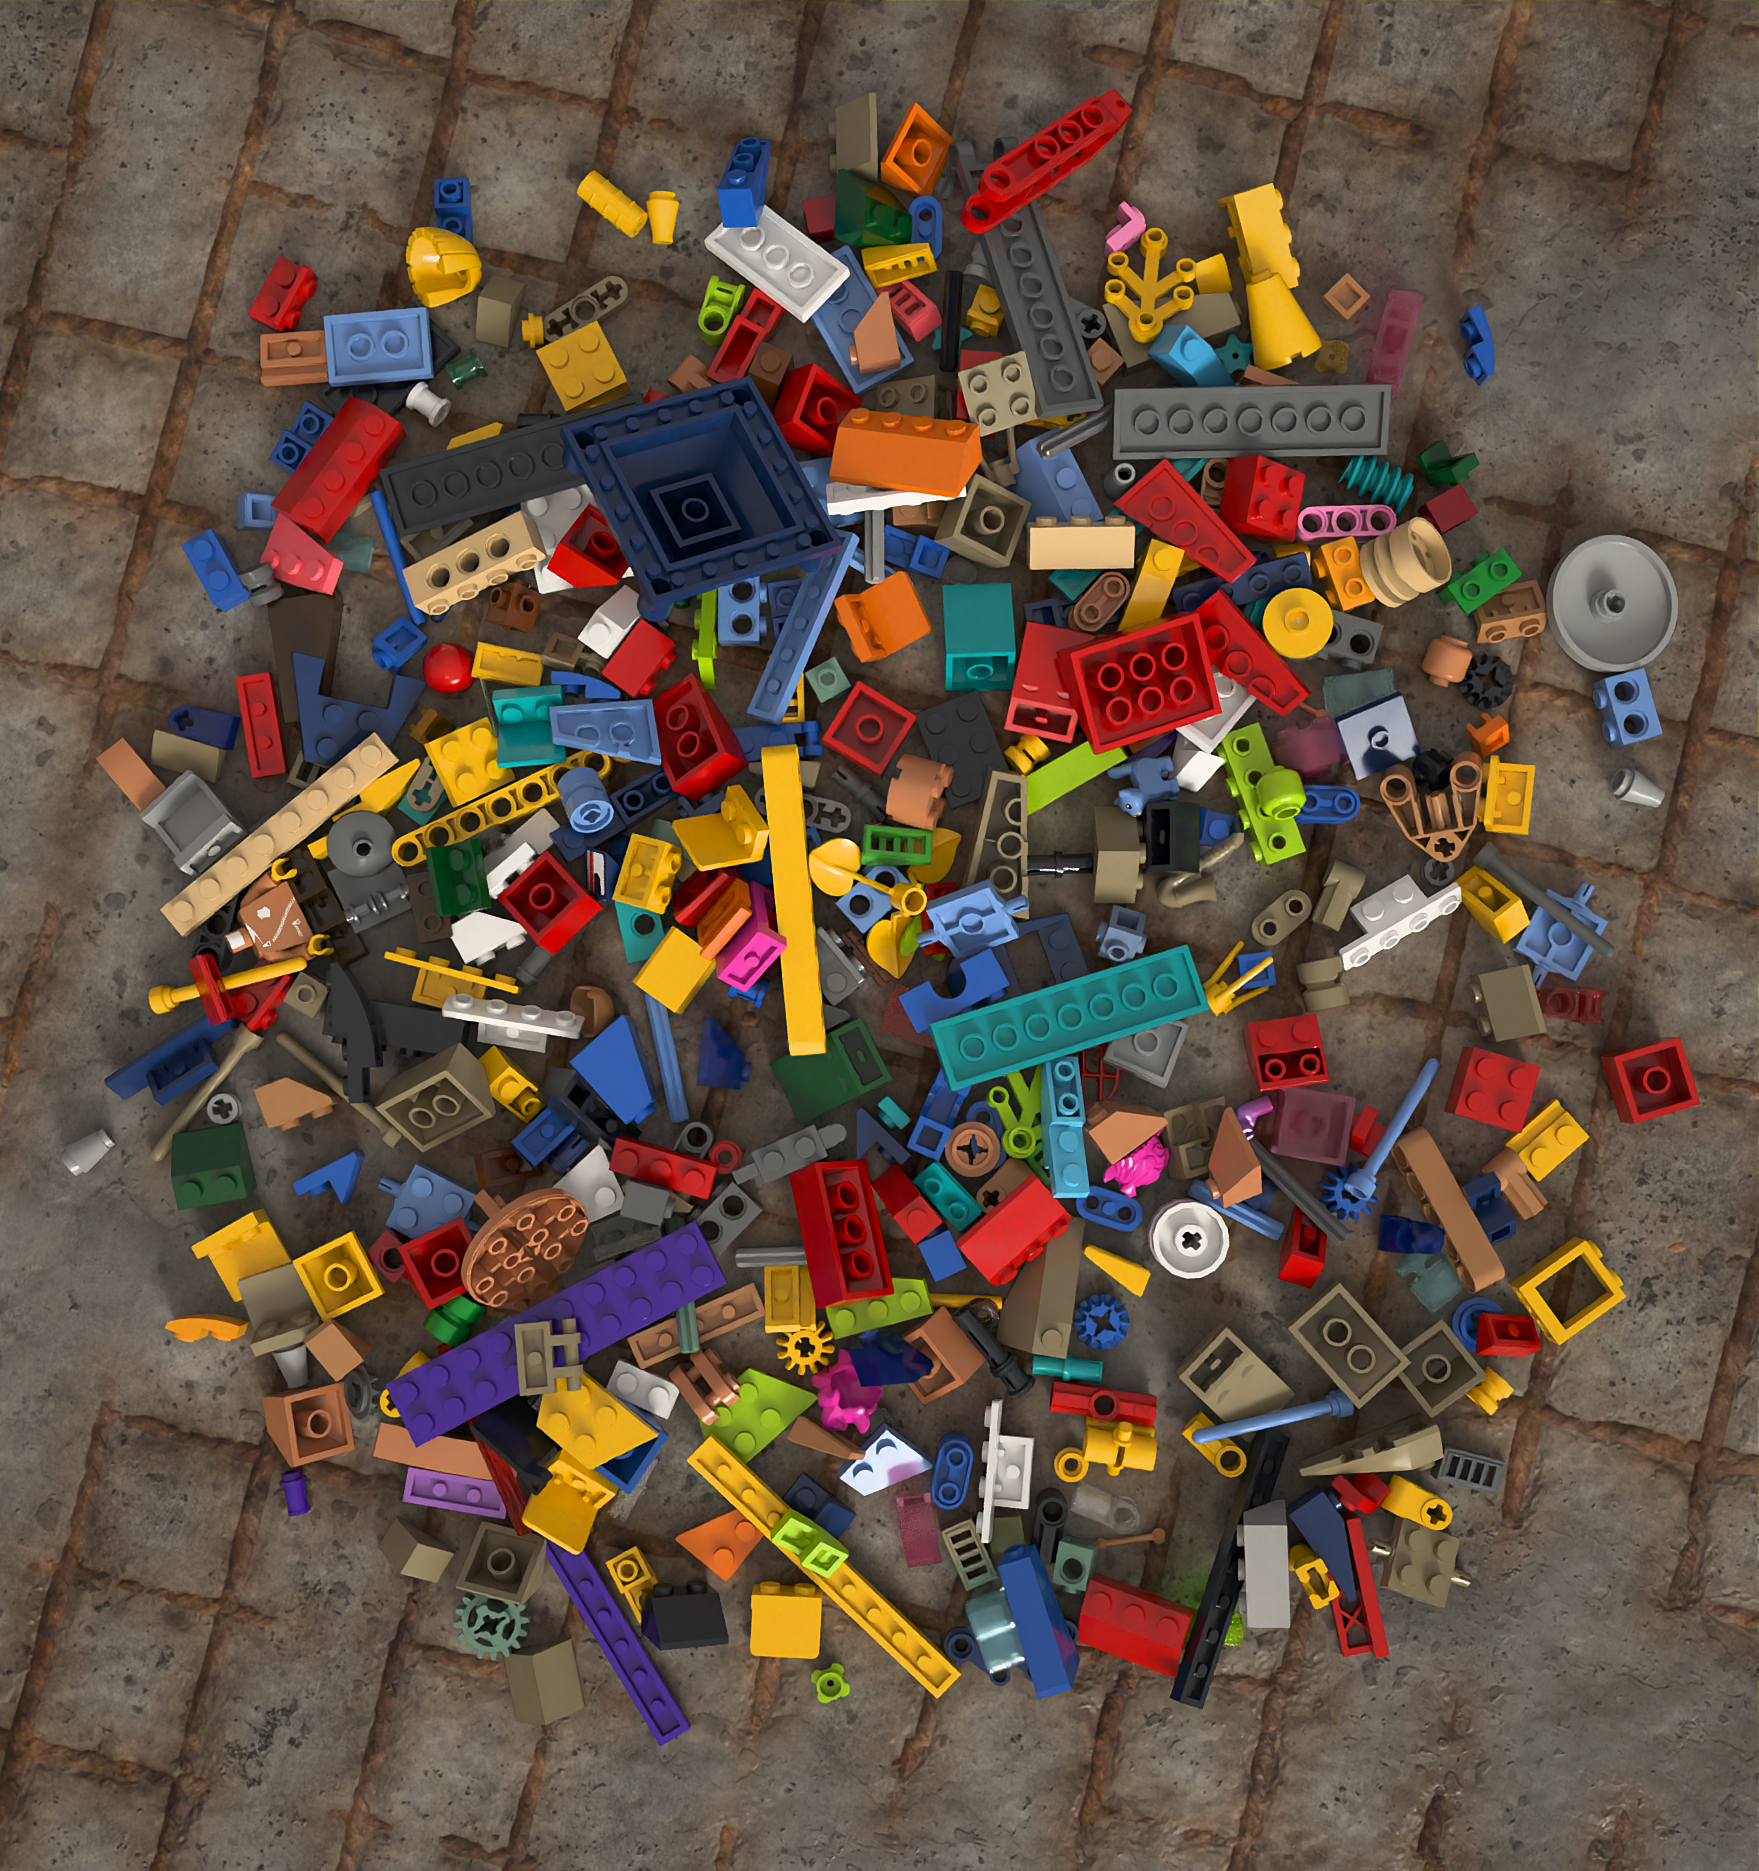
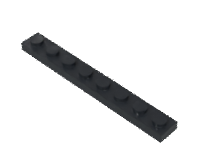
M1267 1428L1257 1430L1253 1440L1246 1468L1241 1476L1230 1515L1219 1543L1213 1567L1209 1574L1208 1582L1170 1695L1171 1699L1179 1703L1203 1709L1235 1611L1239 1592H1241L1244 1580L1238 1579V1558H1245L1244 1546H1237V1525H1244L1243 1512L1270 1503L1290 1441L1289 1437Z

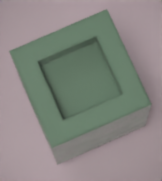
M835 656L805 672L806 681L822 709L850 694L852 691L851 685Z
M1071 1535L1059 1541L1052 1582L1062 1585L1061 1589L1066 1592L1080 1594L1082 1591H1086L1090 1579L1095 1576L1101 1543ZM1070 1558L1077 1559L1081 1563L1083 1568L1082 1574H1077L1071 1570L1069 1566Z

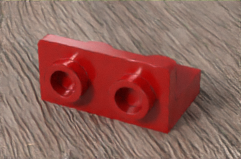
M279 256L247 315L252 320L277 333H288L290 330H294L301 320V310L305 302L312 299L317 290L318 277L308 266L303 265L301 267Z
M265 959L259 960L253 969L270 965V963ZM294 972L238 987L230 998L236 1017L247 1024L246 1028L250 1031H261L262 1028L264 1030L268 1029L276 1020L278 1013L275 1011L283 1002L298 974Z

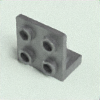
M820 926L816 930L821 992L835 1007L866 981L862 976L866 969L854 955L847 958L840 950L845 944L832 928L825 931Z

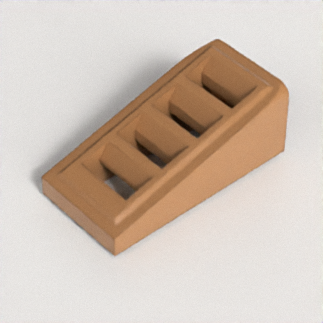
M798 1416L787 1439L794 1443L845 1459L864 1460L866 1456L863 1449L837 1431L826 1430L822 1421L817 1417Z

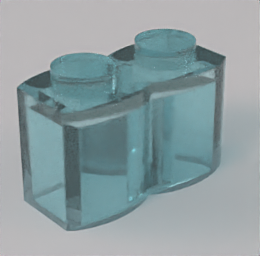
M1004 1588L965 1601L967 1616L989 1674L991 1675L1026 1662Z

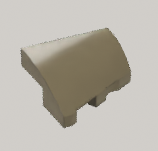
M1223 1095L1196 1100L1157 1111L1169 1123L1163 1128L1161 1137L1163 1147L1168 1148L1170 1154L1168 1162L1170 1178L1187 1180L1209 1172L1208 1164L1219 1130L1216 1127L1219 1106H1225V1097Z

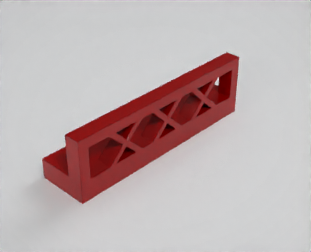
M1354 1511L1340 1512L1344 1520L1355 1592L1358 1603L1351 1614L1340 1608L1338 1600L1343 1594L1340 1587H1338L1339 1596L1330 1601L1341 1654L1343 1657L1371 1652L1375 1658L1390 1656L1360 1517ZM1327 1571L1326 1575L1329 1578V1580L1334 1581V1578L1331 1576L1329 1571ZM1360 1612H1361L1362 1621H1360V1620L1357 1619V1616L1359 1615ZM1342 1615L1348 1618L1344 1624ZM1354 1622L1364 1629L1367 1642L1348 1646L1346 1633Z

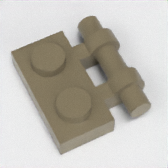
M576 1318L562 1319L563 1333L553 1334L552 1320L514 1324L520 1396L556 1393V1378L565 1377L567 1380V1391L581 1390L580 1376L584 1375L583 1364H579L578 1343H581V1334L577 1332ZM564 1345L565 1365L555 1366L554 1346Z

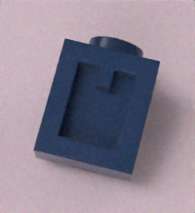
M714 790L709 792L697 802L700 807L696 810L693 809L686 797L681 795L677 799L682 805L677 810L683 819L721 813V804L725 799V793L721 791L716 794Z

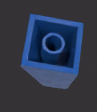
M621 1015L574 1057L570 1063L625 1124L633 1121L639 1124L657 1109L653 1103L659 1097L635 1021L630 1015Z

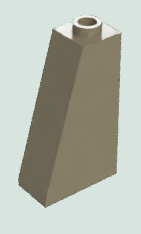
M1229 292L1194 295L1192 306L1189 309L1180 310L1165 320L1163 328L1165 325H1188L1208 344H1212L1227 338L1230 334H1236L1243 316L1239 304L1236 301L1232 302ZM1180 296V297H1179L1180 299H1183V300L1188 299L1187 297H1184V296ZM1173 297L1156 300L1154 310L1172 300ZM1141 300L1132 301L1139 308L1141 307ZM1114 303L1102 305L1100 312L1106 318L1105 333L1110 346L1125 359L1121 370L1123 378L1158 365L1147 354L1155 340L1149 343L1136 341L1128 329L1129 318Z

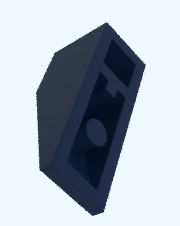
M1318 1484L1288 1505L1286 1511L1316 1555L1323 1560L1331 1576L1352 1603L1357 1598L1344 1520L1338 1512L1343 1506L1331 1489L1325 1493Z

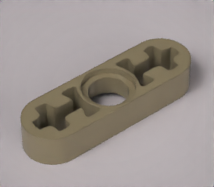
M608 276L546 316L543 320V337L545 341L550 344L596 320L598 324H601L624 309L630 300V293L626 282L620 277ZM613 287L616 291L621 289L618 300H615L613 297L607 298L609 296V288ZM599 295L600 301L604 300L605 309L602 311L598 301L594 298ZM582 304H590L595 308V314L589 320H581L576 316L578 307ZM566 315H571L574 324L577 326L575 329L568 322ZM557 324L559 327H563L564 335L558 337L556 334H552L551 326Z

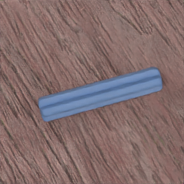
M1198 1179L1191 1183L1188 1190L1189 1196L1273 1240H1278L1284 1229L1282 1223L1242 1202L1223 1208L1219 1198L1213 1199L1206 1183Z

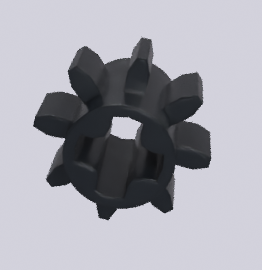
M1431 748L1430 751L1422 752V754L1415 758L1412 766L1413 769L1411 770L1417 776L1415 783L1423 790L1429 788L1431 791L1446 788L1451 783L1450 764L1454 758L1444 750L1438 752L1434 748Z

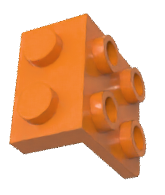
M905 571L894 573L884 579L882 583L875 584L860 594H844L833 600L837 609V619L846 628L851 639V649L854 655L860 659L861 663L880 661L929 634L932 630L931 622L908 573Z

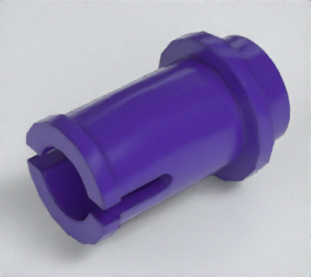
M293 1469L282 1473V1480L279 1481V1485L284 1487L288 1516H297L310 1511L311 1507L309 1506L304 1482L307 1480V1475L303 1474L302 1469Z

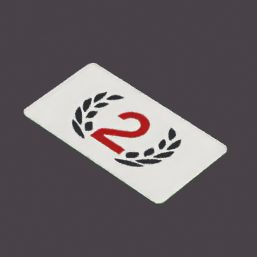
M479 677L495 736L498 737L499 730L485 681Z

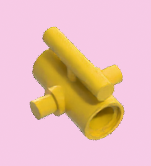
M1086 1416V1431L1082 1449L1083 1460L1107 1464L1106 1471L1111 1476H1117L1124 1467L1148 1471L1153 1470L1157 1451L1154 1425L1147 1426L1114 1420L1102 1422L1094 1417Z

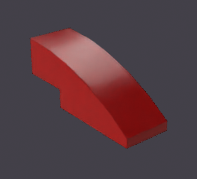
M754 287L741 314H737L706 377L719 384L746 377L761 341L769 343L786 309L767 294Z

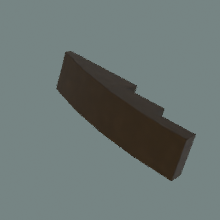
M304 839L282 857L289 858L288 861L282 864V870L285 874L292 869H297V874L292 878L285 879V881H287L297 904L303 908L315 935L323 934L330 936V938L324 939L322 942L325 948H334L333 953L329 955L332 962L343 963L349 966L370 953L360 934H355L351 923L347 921L343 912V906L331 881L318 859L313 858L307 846L309 844Z

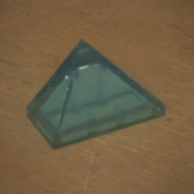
M337 532L327 545L311 534L316 541L323 544L344 562L343 569L368 574L375 545L374 539Z

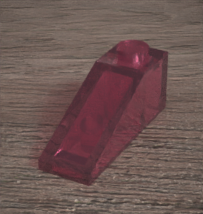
M1392 285L1389 289L1365 383L1392 384L1391 398L1395 399L1398 395L1426 293Z

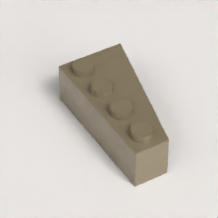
M988 766L960 890L989 879L998 895L1005 901L1022 896L1023 894L1028 899L1027 778L1019 772ZM1029 908L1015 912L1011 916L1029 920Z

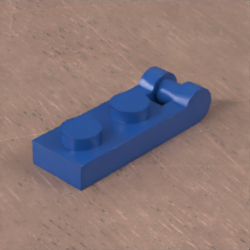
M820 721L731 728L739 740L748 763L762 762V747L795 744V735L804 734L806 746L798 747L799 759L823 756V745H819L818 733L822 732Z

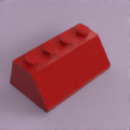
M350 396L270 506L328 545L380 474L379 470L385 467L407 437L400 422L372 403Z
M866 1159L858 1161L815 1162L789 1173L816 1309L845 1306L895 1294Z

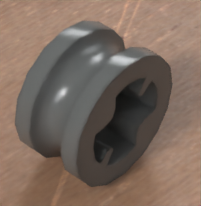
M1433 857L1426 859L1420 868L1422 880L1432 887L1448 884L1455 874L1454 865L1451 861L1441 862ZM1433 862H1435L1436 866L1441 864L1444 866L1445 870L1441 872L1443 879L1440 881L1439 877L1432 878L1430 875L1433 871L1431 865Z

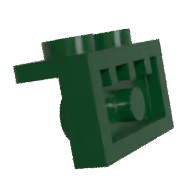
M469 839L447 846L426 848L427 866L436 912L439 917L462 915L492 907L480 839Z

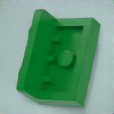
M1503 547L1492 555L1485 551L1470 562L1473 569L1465 575L1459 570L1450 576V579L1444 583L1446 588L1437 596L1444 605L1454 599L1462 612L1467 615L1521 577L1522 573Z

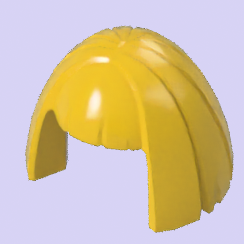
M435 227L416 228L412 232V236L408 240L409 246L406 249V263L410 265L407 271L410 282L414 283L412 288L415 295H418V299L421 300L422 304L429 308L436 307L471 293L476 289L482 279V265L475 247L466 238L451 231Z

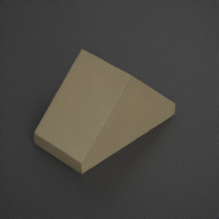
M496 275L491 277L478 295L476 341L509 350L526 291V283Z
M399 1516L395 1518L378 1546L400 1574L435 1583L438 1582L456 1552Z

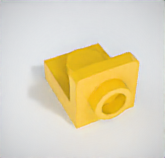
M980 284L972 306L966 315L965 325L969 326L970 330L979 336L988 337L990 334L997 337L1004 314L996 290Z

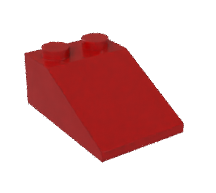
M690 673L652 701L661 762L673 791L697 802L749 765L738 738L695 673Z

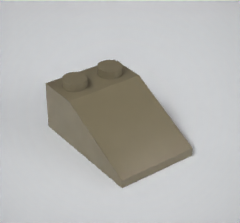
M1335 1280L1329 1283L1283 1324L1284 1328L1358 1409L1411 1364L1408 1358L1343 1285Z

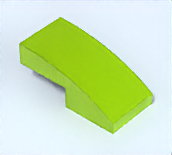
M791 1508L770 1531L772 1542L798 1554L800 1565L828 1579L849 1556V1551L830 1533Z

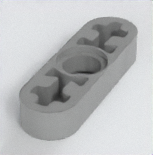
M762 787L757 791L754 801L759 813L767 817L766 806L761 802V798L765 797V789ZM803 793V800L810 802L813 806L812 815L805 819L806 827L815 826L816 830L832 834H841L850 827L852 820L851 812L846 805ZM818 804L826 805L823 812L833 814L835 809H840L841 816L846 818L845 823L840 822L837 827H832L831 820L821 817V824L814 823L819 813Z

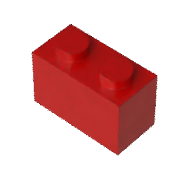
M641 618L601 674L607 681L632 699L640 700L642 696L647 698L657 685V681L654 679L662 669L667 671L676 660L677 654L675 651L677 646L674 641Z

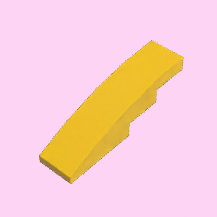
M417 758L376 779L359 793L362 802L332 817L334 823L341 816L358 810L372 811L385 817L407 794L423 761ZM327 836L307 845L313 858L323 860L329 856L326 843Z

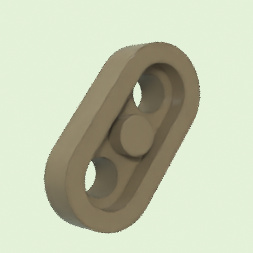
M1289 890L1282 893L1251 921L1249 931L1252 939L1261 946L1278 944L1309 917L1312 909L1309 897L1299 890ZM1292 900L1300 904V910L1297 913H1293L1289 909V904ZM1267 922L1274 926V933L1272 935H1267L1263 931V927Z

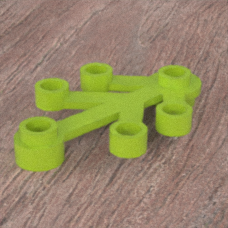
M1042 1063L1036 1065L1029 1090L1020 1070L1003 1075L1007 1077L1022 1109L1018 1121L1008 1104L1009 1094L1004 1087L996 1086L986 1094L987 1104L992 1108H996L1006 1129L1002 1136L1003 1149L1009 1156L1015 1159H1023L1030 1156L1036 1148V1141L1042 1139L1041 1124L1031 1128L1035 1115L1041 1112ZM994 1091L1002 1095L1001 1103H996L993 1100L992 1095ZM1015 1136L1022 1138L1023 1146L1021 1148L1014 1145L1013 1139Z

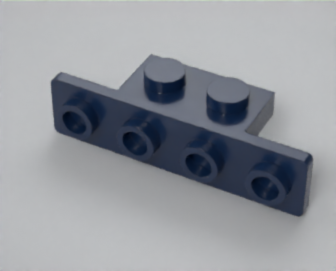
M1250 551L1257 559V562L1231 585L1207 569L1199 570L1201 580L1179 585L1171 589L1176 613L1180 611L1194 612L1220 588L1238 606L1275 596L1288 589L1312 585V578L1307 555L1302 551L1271 560L1265 552Z
M206 1013L104 1079L105 1084L124 1100L149 1085L154 1100L163 1106L220 1069L212 1044L237 1029L239 1024L234 1018L212 1026Z

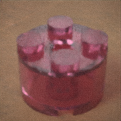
M1330 715L1312 720L1310 727L1298 730L1297 726L1286 728L1277 733L1279 738L1273 740L1271 749L1277 765L1298 772L1302 783L1331 773L1330 766L1337 762L1340 768H1342L1351 761L1337 723L1331 720Z

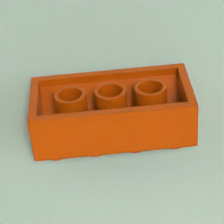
M866 408L851 409L838 426L829 479L834 482L957 498L982 461L979 424L967 423L962 420L934 419L930 416L901 415L898 412L869 411Z

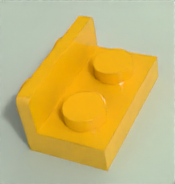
M632 833L612 900L663 915L671 899V889L676 873L681 867L683 849L665 841Z

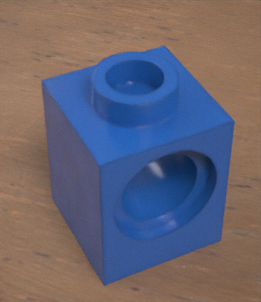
M940 1225L937 1226L917 1243L935 1282L967 1268L948 1227L941 1229Z

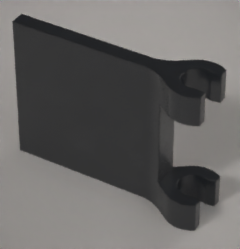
M519 1393L487 1410L470 1427V1430L516 1470L524 1480L528 1490L537 1496L553 1477L548 1469L538 1466V1464L554 1447H556L558 1452L563 1448L536 1426L539 1412L533 1409L532 1405L528 1404L526 1396H520Z

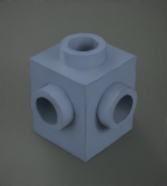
M1113 905L1107 922L1100 921L1096 932L1095 940L1100 942L1097 956L1125 964L1133 960L1135 953L1141 955L1147 939V935L1143 934L1146 914Z

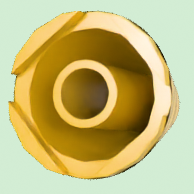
M1270 268L1251 275L1252 282L1246 285L1253 357L1256 367L1265 371L1292 363L1291 359L1302 354V357H1306L1322 346L1320 338L1279 272L1271 273Z

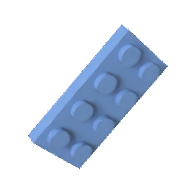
M847 244L830 255L848 267L850 276L810 316V319L852 392L860 396L915 365V360L895 327L900 354V369L860 375L858 365H851L848 345L854 344L853 332L878 296Z

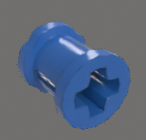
M757 979L747 992L731 985L727 996L732 998L735 995L754 1002V1006L760 1008L771 980L764 979L762 981Z

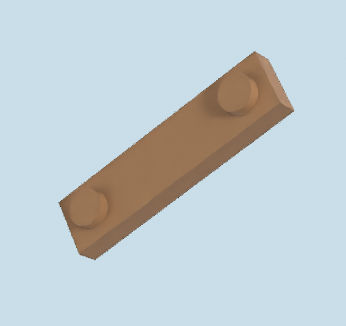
M754 1281L695 1307L699 1344L765 1315V1305ZM676 1315L627 1337L640 1370L681 1352Z

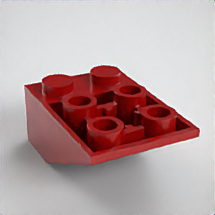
M1027 620L1006 712L1004 729L1072 743L1078 716L1065 688L1056 651L1095 638V634Z

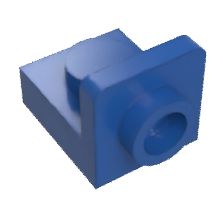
M402 615L374 638L372 648L373 659L381 669L399 675L402 671L403 663L427 644L428 637Z

